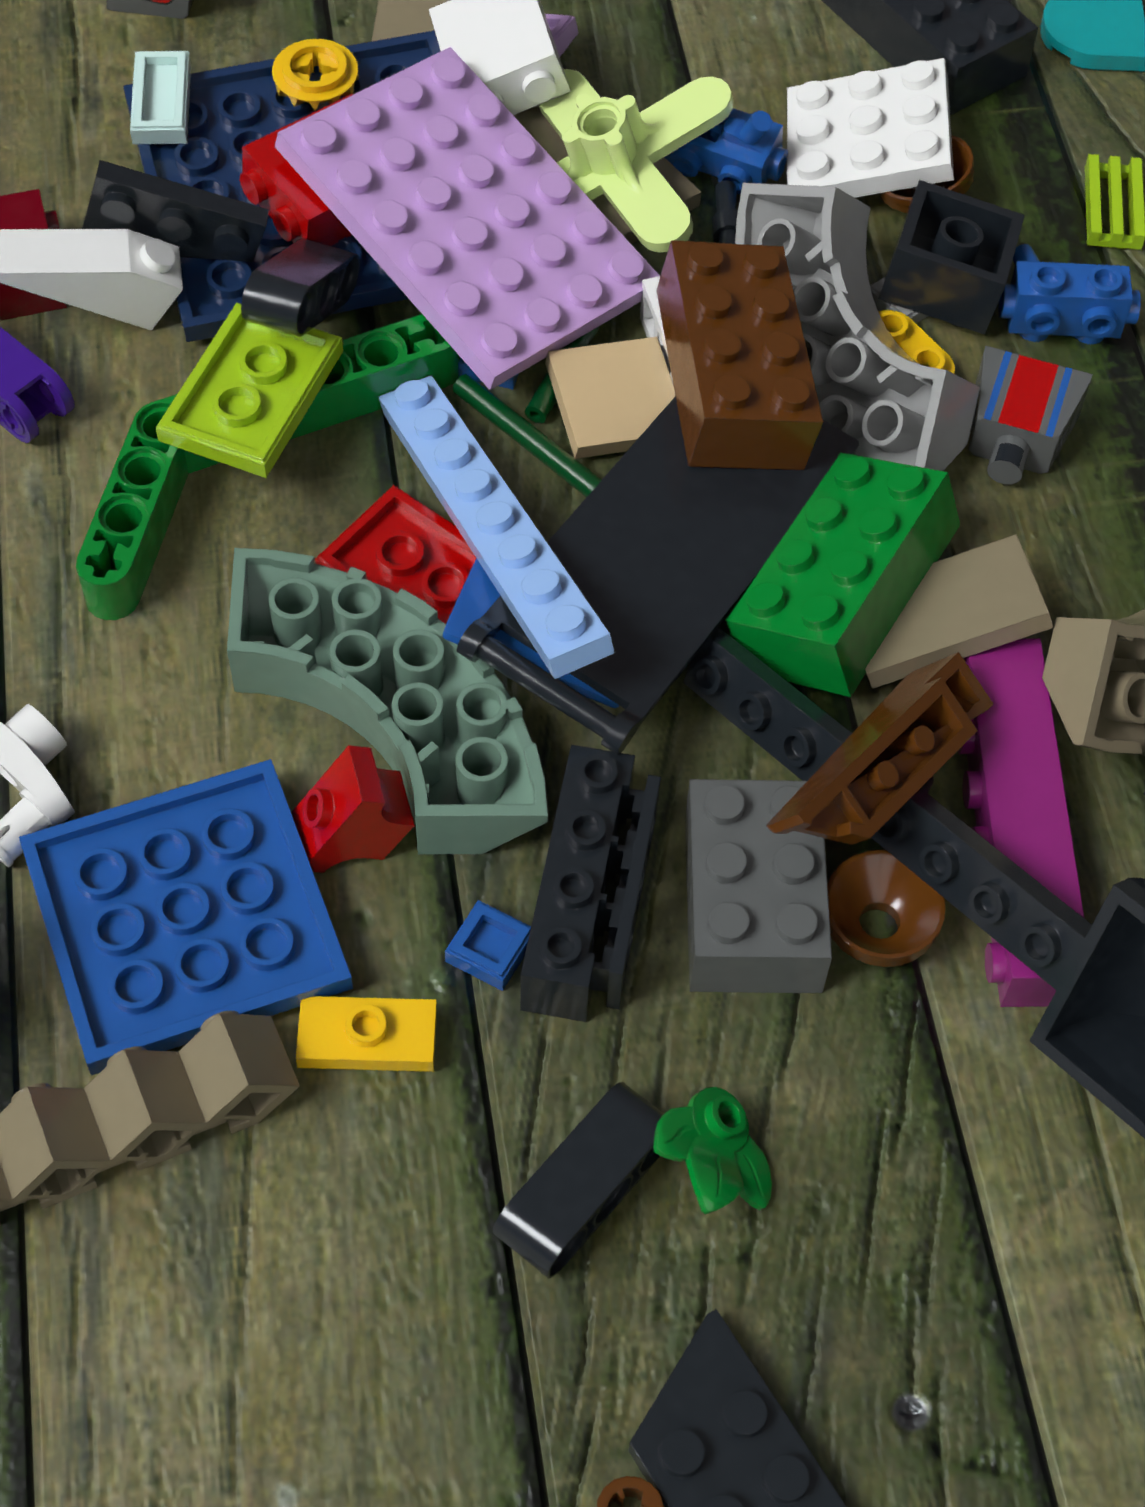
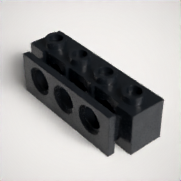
M571 744L521 971L520 1011L586 1022L593 990L607 992V1008L620 1009L657 818L661 777L648 775L645 791L632 789L635 755L624 753L616 755L612 751ZM628 818L632 820L630 829L627 832L625 846L619 845V836H617L619 824H626ZM616 874H620L619 886L616 887L614 902L609 903L607 902V894H605L608 879L615 880ZM604 931H608V941L604 947L602 962H595V954L593 952L597 936L603 937Z

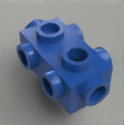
M733 108L729 116L720 124L668 154L665 158L684 176L694 177L700 171L718 177V182L732 181L736 185L737 194H741L743 183L766 184L768 179L778 181L787 163L788 150L783 148V125L773 122L768 113L756 111L749 114Z
M1022 244L1016 247L1013 257L1015 268L1011 283L1006 284L998 306L999 317L1008 318L1009 333H1017L1025 340L1031 342L1043 341L1049 335L1074 336L1078 341L1085 344H1097L1104 338H1121L1125 324L1137 323L1140 314L1141 295L1139 290H1132L1129 266L1040 262L1029 244Z

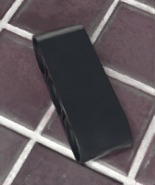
M306 238L298 240L253 271L247 281L242 297V317L244 320L294 336H304L350 299L359 275V256L355 253Z
M624 1082L617 1083L602 1097L509 1201L494 1224L492 1231L494 1235L548 1279L554 1277L572 1259L660 1157V1155L654 1152V1136L657 1123L663 1113Z

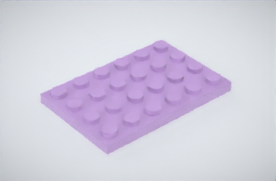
M451 47L277 133L275 148L489 390L546 358L548 351L563 348L641 302L643 293L642 280L660 276Z

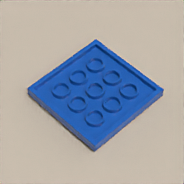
M271 759L19 837L91 1076L100 1073L107 1067V1061L110 1057L126 1048L140 1046L151 1051H167L185 1045L201 1031V1025L205 1020L220 1012L233 1010L239 1012V1014L272 1016L300 1007V1002L303 999L312 996L330 997L353 989L349 968Z

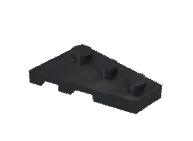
M100 160L82 229H129L179 246L180 257L253 262L266 229L269 209Z

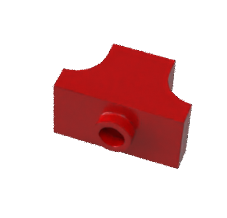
M348 745L291 812L312 871L317 873H324L330 867L351 859L384 860L415 826L401 771L377 768L372 748Z

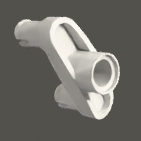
M26 704L5 724L0 722V774L20 791L19 794L22 798L0 819V861L7 867H10L14 863L13 861L23 853L19 839L20 836L62 824L75 813L61 788L45 767L67 746V743L57 729L38 710L29 704Z

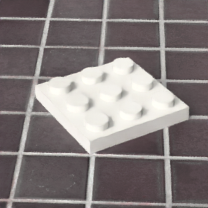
M945 58L930 61H914L908 65L877 71H862L851 76L825 81H809L799 86L788 87L787 185L837 187L856 198L917 187L919 180L931 184L954 180L948 74Z

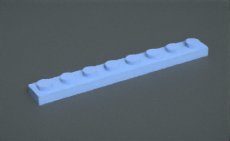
M430 375L420 380L407 381L398 386L396 390L379 396L384 416L553 678H559L614 654L610 633L433 377Z

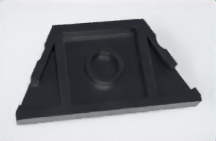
M717 1309L708 1313L629 1442V1453L647 1482L651 1483L660 1494L663 1506L846 1507Z

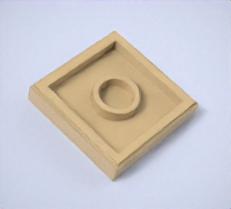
M657 336L548 351L545 364L575 459L628 451L675 397L674 386Z

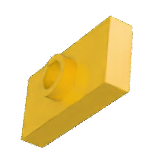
M312 996L302 999L300 1002L296 1047L297 1068L434 1072L437 1000Z

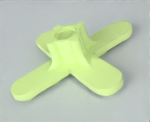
M564 69L571 92L539 104L542 114L561 137L568 156L558 161L557 164L591 201L604 194L638 240L648 250L658 253L668 252L671 240L688 241L693 233L691 214L685 203L653 163L717 126L729 116L733 109L734 101L729 85L720 78L701 77L639 112L636 100L632 95L623 96L618 100L600 97L581 73L571 69Z

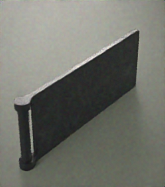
M675 396L547 542L610 633L615 652L569 674L623 707L625 710L618 714V716L610 713L559 679H554L551 674L494 638L498 631L502 630L537 653L501 596L481 618L475 620L466 629L458 643L456 652L473 663L478 659L487 663L602 737V746L616 755L622 753L646 717L741 599L840 453L854 455L859 446L858 440L823 420L822 427L804 470L689 467Z

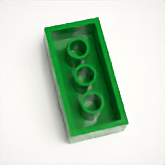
M840 453L726 619L732 638L787 682L851 697L866 674L865 668L932 564L939 560L961 525L948 472Z

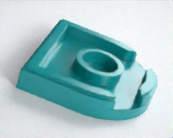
M1049 0L1047 2L1040 24V34L1043 43L1049 50L1052 51L1054 47L1062 54L1071 58L1070 64L1084 69L1145 71V16L1142 0Z

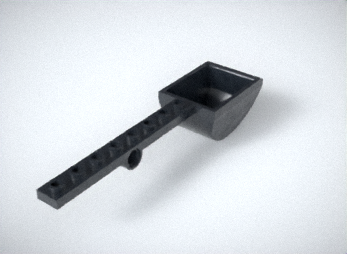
M720 627L714 631L692 659L683 681L684 684L802 781H808L852 734ZM932 776L871 838L1056 990L1029 1041L1145 1139V878H1127L1114 884L1093 924H1090L931 797L928 793L934 782V777Z

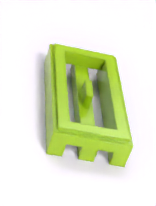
M1088 154L1085 164L1087 245L1142 250L1145 240L1142 158L1131 157L1129 165H1122L1120 156H1110L1108 163H1099V155ZM1100 178L1108 179L1110 233H1102ZM1122 180H1127L1129 235H1124Z

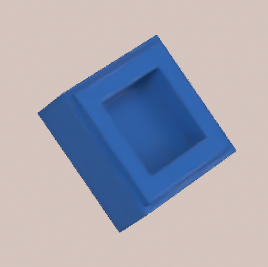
M478 900L445 950V962L503 991L525 957L531 926Z

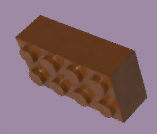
M671 240L656 292L688 466L804 470L822 427L823 419L784 247Z

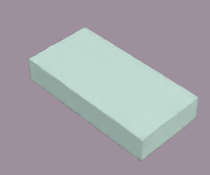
M189 51L135 52L130 122L132 144H187L191 78Z

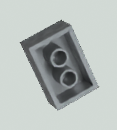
M690 779L685 813L689 992L823 993L832 959L824 838L796 831L787 834H775L766 826L807 781Z

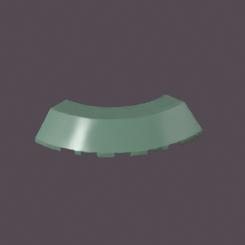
M234 548L227 654L234 691L283 697L307 704L330 714L363 736L383 756L392 770L401 771L416 827L418 854H484L548 822L545 778L536 743L532 742L523 720L521 706L515 697L511 698L504 684L494 673L493 667L480 659L473 663L456 652L457 644L443 638L442 635L446 624L438 619L437 610L403 589L396 593L389 588L367 580L366 572L354 567H350L347 573L315 564L314 556L279 550Z

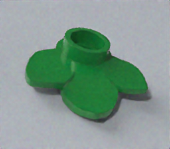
M707 1087L696 1093L690 1099L687 1107L672 1108L661 1116L655 1130L654 1152L663 1158L686 1162L697 1201L704 1214H710L734 1201L738 1195L757 1210H762L768 1205L772 1193L770 1167L765 1154L749 1135L748 1118L742 1105L731 1093L719 1087Z

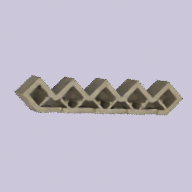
M233 1010L220 1012L205 1020L201 1025V1031L178 1052L151 1051L140 1046L130 1047L110 1057L107 1061V1067L85 1088L52 1087L48 1083H38L19 1090L13 1095L11 1103L0 1113V1212L31 1199H38L42 1209L97 1188L94 1179L97 1173L127 1161H134L137 1170L140 1171L192 1150L188 1139L193 1135L226 1122L231 1134L258 1124L300 1087L272 1017L239 1014V1012Z

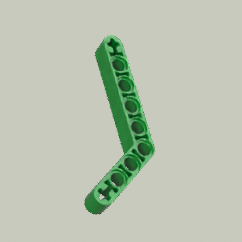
M423 314L342 340L343 353L290 440L382 409L379 396L396 390L398 386L407 381L420 380L431 375L440 389L446 388L454 384L459 378L458 363L460 356ZM177 394L151 402L143 406L135 414L77 556L76 569L88 610L97 618L118 620L125 618L136 609L188 474L220 463L158 441L156 426Z

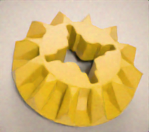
M307 39L289 45L277 55L272 66V77L278 96H288L294 107L304 102H309L315 111L319 103L328 102L332 104L340 100L341 96L353 94L355 81L359 79L358 64L354 55L343 45L325 39ZM314 66H319V72L322 73L320 81H310L311 73L314 72Z

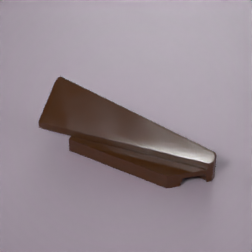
M957 652L908 674L766 824L767 828L775 834H787L796 831L852 845L870 839L978 731L971 720L987 711L993 705V702L961 654Z

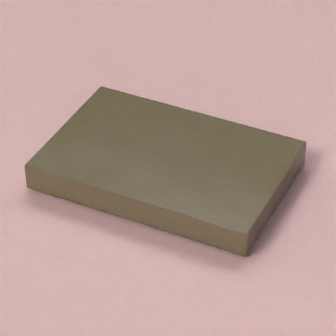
M1017 534L934 562L865 668L872 689L903 679L911 672L957 652L963 658L1053 628L1050 613Z

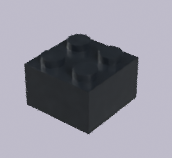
M919 180L901 227L878 299L949 322L956 327L966 328L985 335L1006 286L1025 215Z

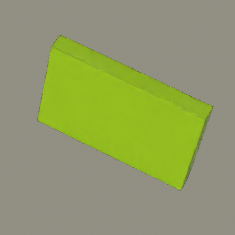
M236 303L156 426L158 441L267 478L343 353L342 337L315 328L304 336L298 337L244 320L241 313V304Z

